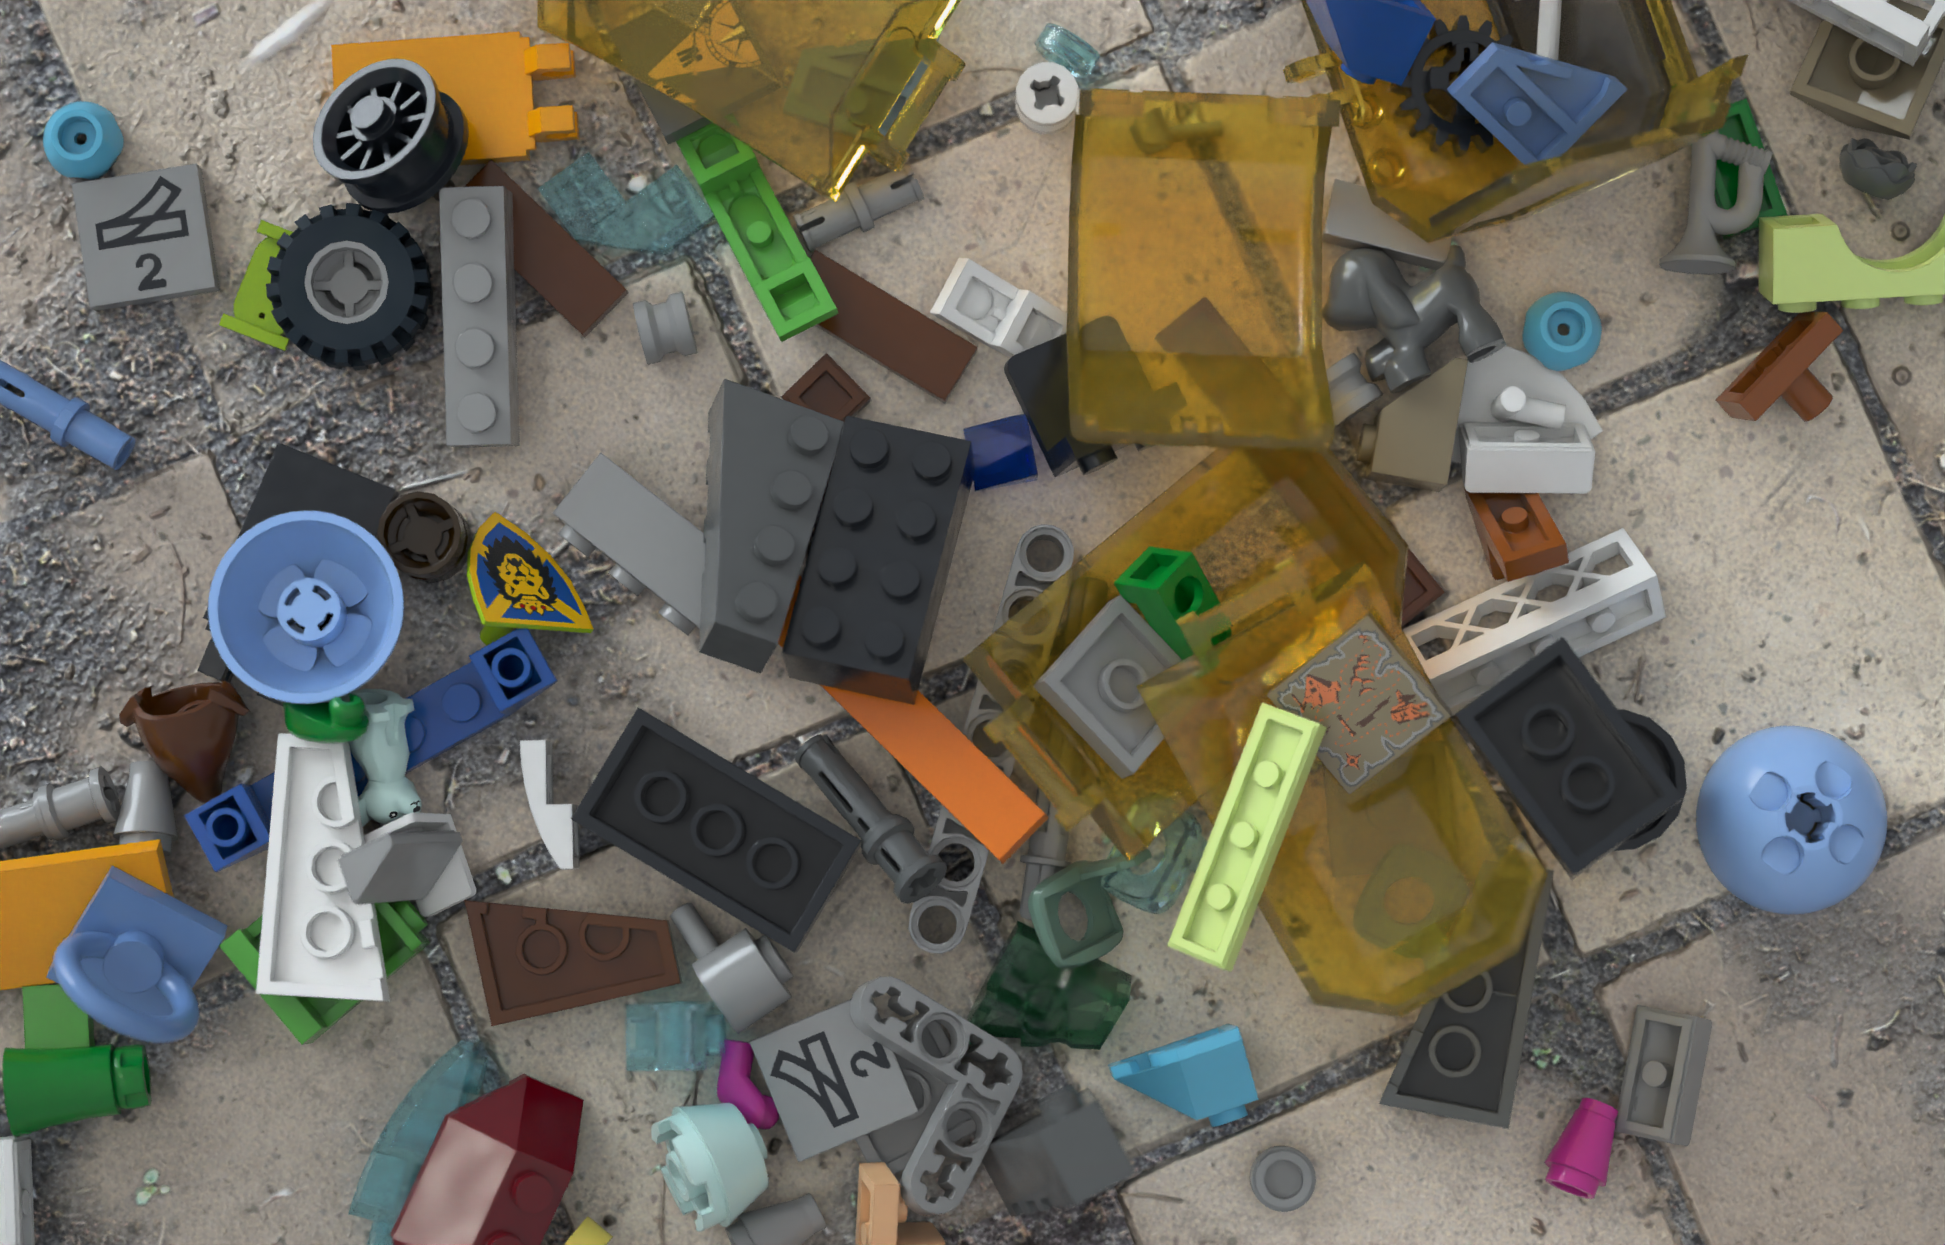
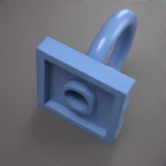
M111 866L69 936L58 945L46 978L60 984L65 993L80 1009L111 1030L146 1042H175L187 1037L197 1025L199 1005L192 988L223 941L228 925Z

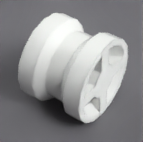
M1040 62L1029 67L1020 76L1016 86L1015 110L1020 122L1029 130L1039 134H1054L1065 129L1074 118L1079 98L1078 84L1073 74L1064 66L1054 62ZM1036 87L1037 89H1042V88H1049V89H1048V90L1037 91V90H1035L1034 88Z

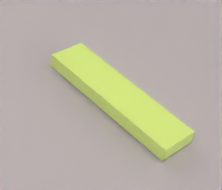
M1262 702L1167 944L1168 947L1232 972L1327 727Z

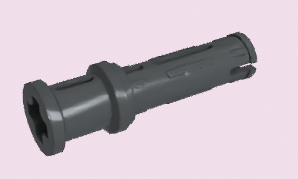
M821 734L816 735L806 741L796 753V763L812 778L823 794L861 838L860 847L862 848L864 858L869 864H879L895 884L893 892L902 903L908 904L918 901L933 891L945 876L947 866L939 856L929 855L914 837L915 828L906 817L897 814L892 815L865 781L841 755L828 735L823 737Z

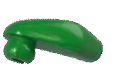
M349 693V702L342 701L341 696L334 697L329 703L295 704L283 701L286 727L292 735L299 739L318 743H347L359 739L368 730L369 719L364 715L365 703L356 694Z

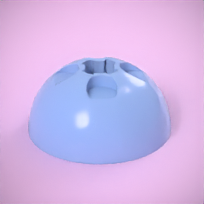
M294 511L260 522L240 536L228 549L220 561L211 583L208 599V619L211 635L221 658L236 677L247 686L267 697L295 704L323 703L331 701L334 697L346 696L369 682L386 664L396 647L404 619V595L397 569L382 544L366 529L347 518L332 513ZM328 614L333 615L321 631L319 626L326 621Z
M1776 726L1756 731L1741 738L1727 748L1715 761L1706 775L1699 793L1696 809V828L1704 858L1713 874L1727 890L1737 898L1758 909L1778 914L1797 915L1833 906L1854 893L1866 881L1883 851L1887 834V809L1882 788L1873 770L1863 757L1847 743L1827 732L1814 728ZM1803 796V800L1810 803L1814 808L1811 809L1807 804L1800 802V797ZM1814 823H1818L1814 832L1810 834L1812 838L1809 839L1806 834L1812 830Z

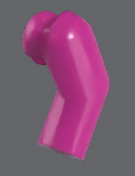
M724 1039L717 1083L718 1099L721 1103H732L735 1105L747 1123H753L757 1129L767 1130L772 1128L779 1119V1113L772 1097L762 1095L760 1090L750 1080L754 1057L750 1042Z

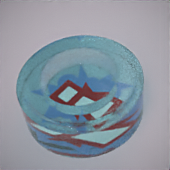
M1052 23L1046 24L1035 42L1036 50L1047 61L1064 66L1073 76L1078 78L1088 77L1100 58L1099 53L1085 40L1071 31Z

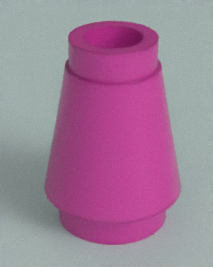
M1582 1098L1578 1109L1575 1110L1544 1162L1549 1167L1545 1181L1567 1193L1582 1198L1594 1199L1598 1187L1606 1186L1618 1110L1603 1102Z

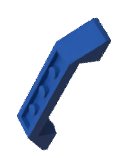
M517 628L469 655L470 663L405 698L412 699L414 704V711L408 713L404 722L410 752L405 774L509 717L557 682L555 675L529 629ZM351 753L357 796L359 797L364 791L368 779L364 770ZM275 772L252 785L241 783L184 815L215 872H219L268 850Z

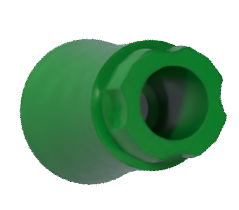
M113 1044L82 1048L28 1049L6 1047L4 1049L2 1062L4 1100L10 1130L14 1138L57 1125L90 1118L120 1115L121 1109H137L151 1106V1074L144 1045H127L117 1048Z

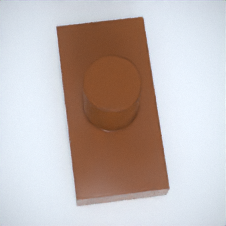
M1811 311L1799 313L1715 401L1731 418L1757 421L1781 396L1803 421L1806 422L1814 419L1829 406L1833 395L1813 375L1808 367L1844 330L1828 312Z

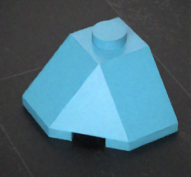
M1229 1023L1108 1064L1111 1076L1115 1080L1195 1120L1208 1117L1211 1127L1223 1125L1247 1116L1245 1104L1259 1100L1239 1028Z

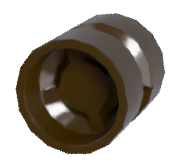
M417 491L401 495L388 504L379 519L378 541L391 557L395 567L417 581L435 583L447 580L461 571L467 562L468 550L472 543L469 524L457 509L435 494Z

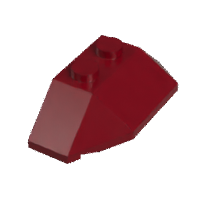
M522 1074L509 1081L508 1085L486 1093L446 1114L390 1233L393 1245H541L574 1174L584 1100L546 1082Z

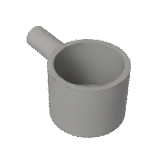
M692 903L680 906L671 914V919L698 959L692 964L695 973L718 1009L738 1034L792 998L785 982L793 978L794 975L766 935L755 940L747 928H744L719 945Z

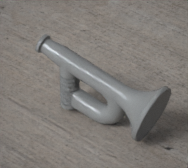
M1699 96L1695 98L1697 110L1692 137L1687 225L1680 242L1672 251L1660 258L1659 266L1667 271L1678 273L1723 274L1736 270V261L1723 251L1716 239L1715 233L1721 235L1736 234L1750 227L1756 220L1763 201L1764 175L1773 152L1769 150L1764 151L1763 148L1758 149L1757 146L1752 147L1751 144L1746 145V142L1742 141L1741 143L1737 139L1735 141L1731 137L1729 139L1727 136L1719 134L1717 106L1720 105V98ZM1719 159H1722L1721 161L1723 162L1727 161L1728 164L1733 163L1734 166L1739 165L1737 200L1730 209H1721L1715 202L1716 164Z

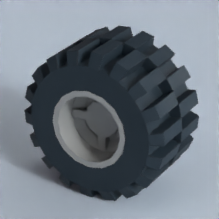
M346 203V209H335L332 204L320 207L319 215L311 219L306 214L295 221L298 228L290 236L284 232L276 243L280 247V251L276 258L270 256L267 267L271 274V283L266 284L267 298L272 302L274 309L271 312L286 336L303 353L314 360H320L327 366L341 369L342 366L352 367L355 371L369 369L368 365L377 362L383 366L395 360L392 355L402 348L407 351L415 343L413 337L419 329L424 330L428 322V306L433 304V290L430 283L432 276L429 265L419 245L412 238L409 231L399 221L396 223L391 220L388 214L374 209L373 211L364 210L361 204Z

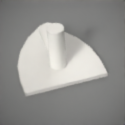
M1504 346L1499 351L1480 361L1470 363L1468 360L1451 462L1461 464L1458 432L1459 424H1463V422L1530 423L1557 430L1561 429L1563 423H1576L1586 426L1590 439H1593L1603 430L1586 400L1561 373L1548 369L1531 354Z

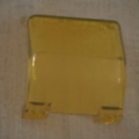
M1077 88L1071 159L1066 319L1070 433L1076 440L1083 443L1129 445L1130 443H1142V445L1208 446L1209 448L1256 450L1272 448L1282 451L1322 452V450L1330 447L1334 439L1335 424L1322 347V219L1325 171L1332 126L1339 127L1341 100L1300 96Z

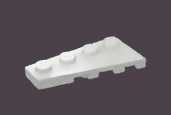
M278 733L256 987L257 994L390 1002L375 903L359 905L353 903L338 862L342 858L341 855L365 844L349 742L337 744L318 743L299 739L292 734Z

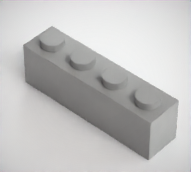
M504 186L443 187L439 191L446 446L455 448L520 446L513 193Z

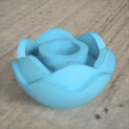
M72 102L59 108L48 120L43 133V147L49 162L57 172L68 178L97 179L102 177L116 162L124 146L123 134L114 115L105 107L92 102ZM85 134L87 141L82 145L77 144V137Z
M1554 292L1539 298L1527 310L1522 334L1523 344L1526 350L1548 369L1565 371L1587 363L1594 356L1600 344L1602 325L1596 309L1585 298L1571 292ZM1559 325H1566L1569 332L1567 335L1563 336L1558 333Z

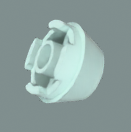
M732 1103L674 1107L672 1116L652 1125V1140L656 1144L665 1141L668 1150L666 1154L667 1165L660 1168L666 1184L683 1215L694 1210L697 1212V1219L694 1222L698 1232L717 1224L728 1227L768 1188V1174L764 1162L767 1159V1150L762 1136L753 1123H747L741 1112Z

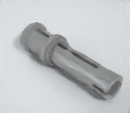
M102 766L90 770L89 777L55 788L50 783L40 786L38 791L33 793L32 800L0 810V850L43 835L50 840L55 839L59 841L69 837L70 830L102 819L108 824L117 822L120 802L114 783L105 768Z

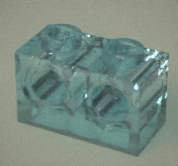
M641 1001L626 1004V1071L707 1070L714 1066V1056H721V1053H725L726 1018L723 1014L714 1015V1001Z

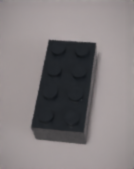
M846 416L782 649L789 678L915 704L975 474L971 441Z
M639 707L571 820L794 953L799 951L861 846V840Z

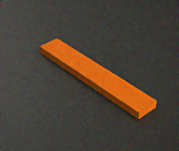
M800 575L798 576L778 641L782 648L802 580ZM820 685L1002 864L1048 819V816L920 691L917 692L915 704L913 705Z

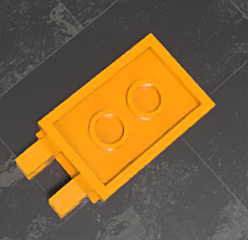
M518 31L331 45L334 91L349 76L378 61L406 59L422 66L435 80L439 91L450 96L461 107L467 118L469 138L464 157L459 166L487 164L490 160H493L495 163L530 161V150H536V142L579 139L578 114L574 112L572 105L545 106L534 109L533 81L576 78L575 54L573 50H570L569 43L536 44L530 46V37H523Z
M161 839L0 861V990L56 983L46 978L49 967L53 962L55 951L58 945L71 933L111 866L174 897Z

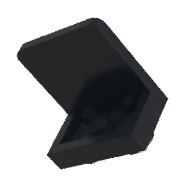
M1108 317L1101 318L1012 356L1004 366L1005 375L1054 478L1078 467L1083 475L1097 471L1118 459L1115 451L1133 443L1138 451L1152 447L1171 437L1173 434L1169 425L1187 412L1176 389L1155 398L1152 397L1118 324Z

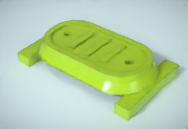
M261 220L257 233L265 235L267 238L262 240L254 250L234 300V317L223 313L219 326L286 351L290 339L280 336L284 331L277 324L271 312L274 309L272 302L267 298L266 284L271 283V274L267 270L270 256L276 258L280 251V247L276 243L284 232L289 236L293 232ZM265 314V317L260 318V315Z

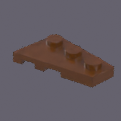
M464 900L491 1026L682 983L669 920Z

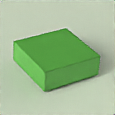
M60 984L22 987L25 1048L60 1049L95 1046L93 1018L70 999Z

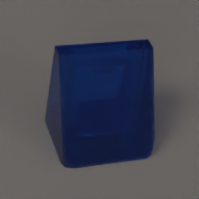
M1025 414L1014 415L963 429L965 440L972 442L975 464L973 478L975 492L1037 480V466L1028 419Z

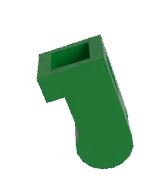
M1149 546L1114 582L1120 595L1128 603L1138 605L1148 624L1195 674L1232 637L1231 627L1223 613L1224 609L1193 552Z

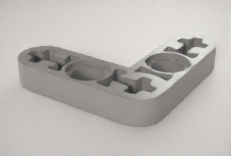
M891 976L878 977L860 985L853 993L850 1002V1013L855 1026L866 1036L947 1084L902 1173L900 1180L901 1197L905 1205L919 1215L933 1216L946 1214L955 1209L964 1198L1020 1086L1023 1076L1022 1063L1017 1053L1010 1046L902 980ZM887 993L891 996L888 1001V1007L895 1013L906 1017L914 1014L915 1009H917L919 1014L913 1018L909 1025L896 1017H888L878 1022L874 1018L877 1013V1007L870 1002L871 997L875 998ZM930 1022L942 1024L947 1028L951 1036L950 1049L942 1058L931 1056L922 1045L921 1036L923 1029ZM906 1029L904 1038H902L900 1033ZM969 1042H971L972 1047L967 1050ZM964 1055L980 1063L995 1059L997 1060L995 1072L1002 1079L1001 1082L985 1086L983 1084L985 1073L970 1062L959 1065L957 1070L954 1069V1066ZM957 1110L967 1112L976 1124L975 1138L967 1147L956 1145L947 1134L948 1119ZM935 1148V1149L938 1150L942 1155H936V1154H934V1153H933V1149ZM945 1156L960 1160V1166L956 1163L945 1165L938 1178V1185L945 1190L944 1196L933 1197L927 1200L925 1196L928 1188L924 1183L920 1182L921 1176L935 1174L939 1170Z

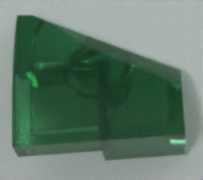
M1017 921L990 970L966 1020L994 1037L1021 1038V1047H1043L1049 1043L1059 1042L1068 1045L1072 1049L1100 1050L1130 1001L1132 975L1099 959L1078 967L1059 968L1045 953L1035 929Z

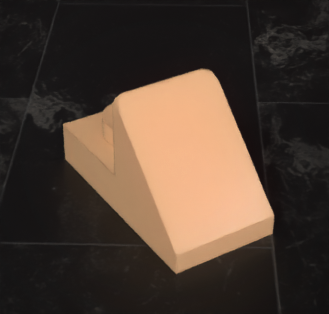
M885 1162L859 1163L855 1245H945L946 1241L933 1223L926 1221L905 1222L908 1207L901 1197L900 1183Z

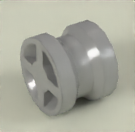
M683 291L670 294L666 302L653 305L646 300L633 303L637 328L648 365L661 362L665 354L677 351L684 356L697 353L695 337Z
M1351 353L1302 388L1310 400L1318 401L1325 410L1324 422L1330 430H1334L1350 420L1383 395L1377 384L1367 382L1360 373L1361 361L1355 353Z

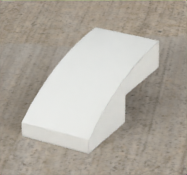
M960 257L930 311L937 318L1009 358L1073 331L1079 323L1077 319L1033 292L1018 289L971 259Z
M520 740L524 786L537 829L549 853L560 869L580 870L579 824L571 820L578 805L553 804L552 742L547 740Z

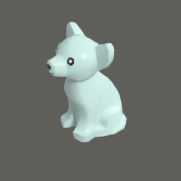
M383 689L355 690L352 694L358 695L364 701V715L369 719L366 733L359 739L349 742L351 753L364 770L368 779L364 791L358 797L362 827L371 819L382 824H388L409 813H420L422 808L421 799L417 795L414 783L405 776L410 752L404 722L408 713L414 711L412 699L402 698L395 692ZM349 694L343 696L342 701L349 702Z

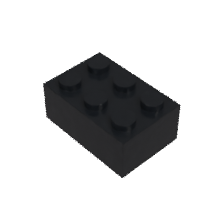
M1564 637L1558 639L1455 713L1456 724L1571 880L1677 806L1683 799V796Z

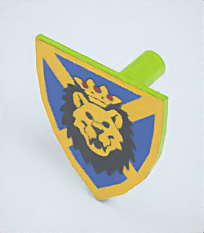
M494 512L476 531L467 557V578L473 602L484 626L480 631L482 642L485 645H489L512 632L514 628L592 633L594 628L585 606L571 580L561 567L525 531L497 512Z

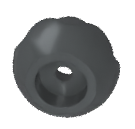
M1852 138L1850 143L1845 144L1841 150L1839 164L1843 180L1866 194L1891 200L1906 192L1915 182L1914 172L1917 164L1913 162L1908 164L1907 158L1900 151H1883L1872 140L1866 138L1858 141Z

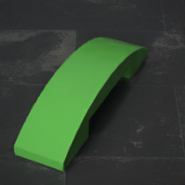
M730 113L677 140L676 142L705 200L780 341L783 342L838 314L831 296L810 257L807 256L734 114Z

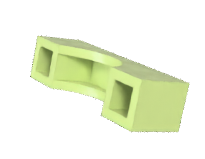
M1823 214L1759 217V293L1772 304H1778L1779 311L1790 313L1814 311L1817 309V302L1841 301L1842 307L1850 309L1875 308L1880 306V298L1904 297V303L1911 305H1935L1942 303L1943 295L1945 294V214L1934 234L1923 245L1909 254L1887 260L1867 259L1853 254L1846 245L1838 225Z

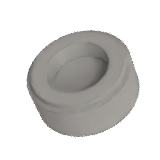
M1274 1146L1263 1151L1255 1159L1250 1171V1184L1257 1199L1266 1207L1275 1211L1288 1212L1300 1208L1310 1199L1315 1189L1316 1175L1312 1163L1302 1152L1289 1146Z

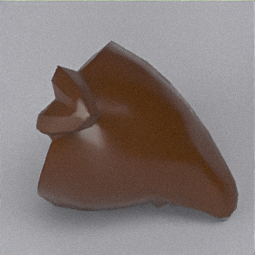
M222 679L221 683L211 682L170 689L153 696L151 686L145 687L130 697L120 712L119 717L120 723L126 727L135 723L142 742L158 767L184 788L193 798L205 804L222 794L224 774L233 748L239 715L244 716L250 710L245 705L234 685Z

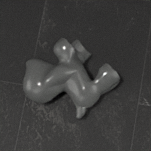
M1450 246L1444 265L1415 286H1410L1404 280L1395 261L1383 250L1375 248L1350 250L1340 256L1332 267L1328 299L1321 310L1322 318L1329 326L1338 331H1357L1375 328L1384 336L1379 343L1366 351L1365 365L1371 381L1376 382L1386 379L1391 393L1402 391L1410 384L1431 375L1424 349L1456 323H1458L1459 344L1470 363L1480 361L1506 346L1497 323L1480 304L1479 288L1473 277L1465 270V254L1460 246Z

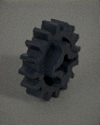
M1466 15L1458 17L1454 22L1452 31L1448 30L1441 19L1435 20L1429 32L1430 39H1425L1402 86L1394 83L1390 85V92L1405 95L1406 98L1394 111L1396 117L1412 115L1416 122L1408 134L1412 138L1421 135L1424 131L1431 134L1430 151L1436 153L1445 141L1452 142L1455 157H1462L1468 151L1471 141H1473L1481 154L1487 152L1493 146L1492 133L1481 123L1475 124V117L1447 90L1456 74L1460 76L1492 42L1508 47L1511 45L1514 38L1510 34L1501 37L1497 42L1490 37L1492 22L1488 20L1477 31L1470 30ZM1446 49L1447 55L1443 59V67H1431L1429 71H1422L1427 59L1435 53ZM1428 104H1430L1444 119L1435 114Z

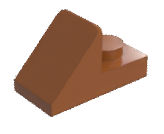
M1465 489L1466 499L1490 573L1495 580L1506 578L1507 582L1569 563L1566 542L1538 493H1470Z

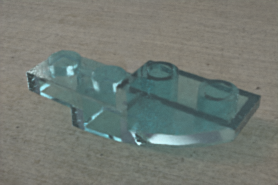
M474 1038L462 1039L438 1059L408 1092L392 1114L374 1145L359 1179L348 1213L373 1220L367 1245H393L390 1233L445 1115L465 1105L469 1093L479 1094L488 1065V1057L479 1055L482 1040Z

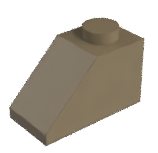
M1455 357L1382 408L1374 419V425L1363 424L1358 444L1357 461L1367 463L1364 479L1440 492L1447 486L1468 359Z

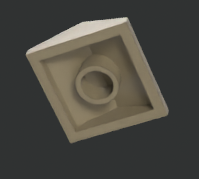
M1902 0L1887 1V3L1921 21H1924L1929 13V10ZM1945 16L1914 66L1822 19L1790 90V95L1849 127L1909 140L1945 60Z

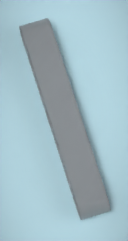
M1041 524L1030 528L1022 535L1017 545L963 730V734L973 743V734L981 724L997 722L1004 726L1010 737V745L1002 755L988 758L1009 779L1036 691L1033 686L1040 677L1073 563L1074 548L1071 539L1062 529L1054 525ZM1039 540H1050L1056 543L1063 555L1061 565L1051 572H1039L1033 569L1026 557V552L1030 545ZM1023 600L1039 604L1045 614L1043 627L1031 634H1023L1016 631L1008 618L1011 607ZM1013 661L1025 669L1028 677L1027 685L1019 694L1012 696L1003 695L992 686L990 675L994 667L999 663ZM943 805L941 806L928 854L938 856L946 846L958 844L970 850L975 863L971 875L965 880L956 882L943 878L933 891L918 901L913 902L908 927L911 938L919 948L929 953L938 954L951 951L960 944L964 937L989 850ZM944 906L955 915L957 922L956 931L947 942L940 944L931 943L922 936L919 929V919L922 913L929 907Z

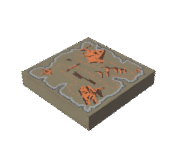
M1370 611L1267 693V696L1277 708L1327 727L1316 755L1349 795L1446 721L1452 714L1449 707Z

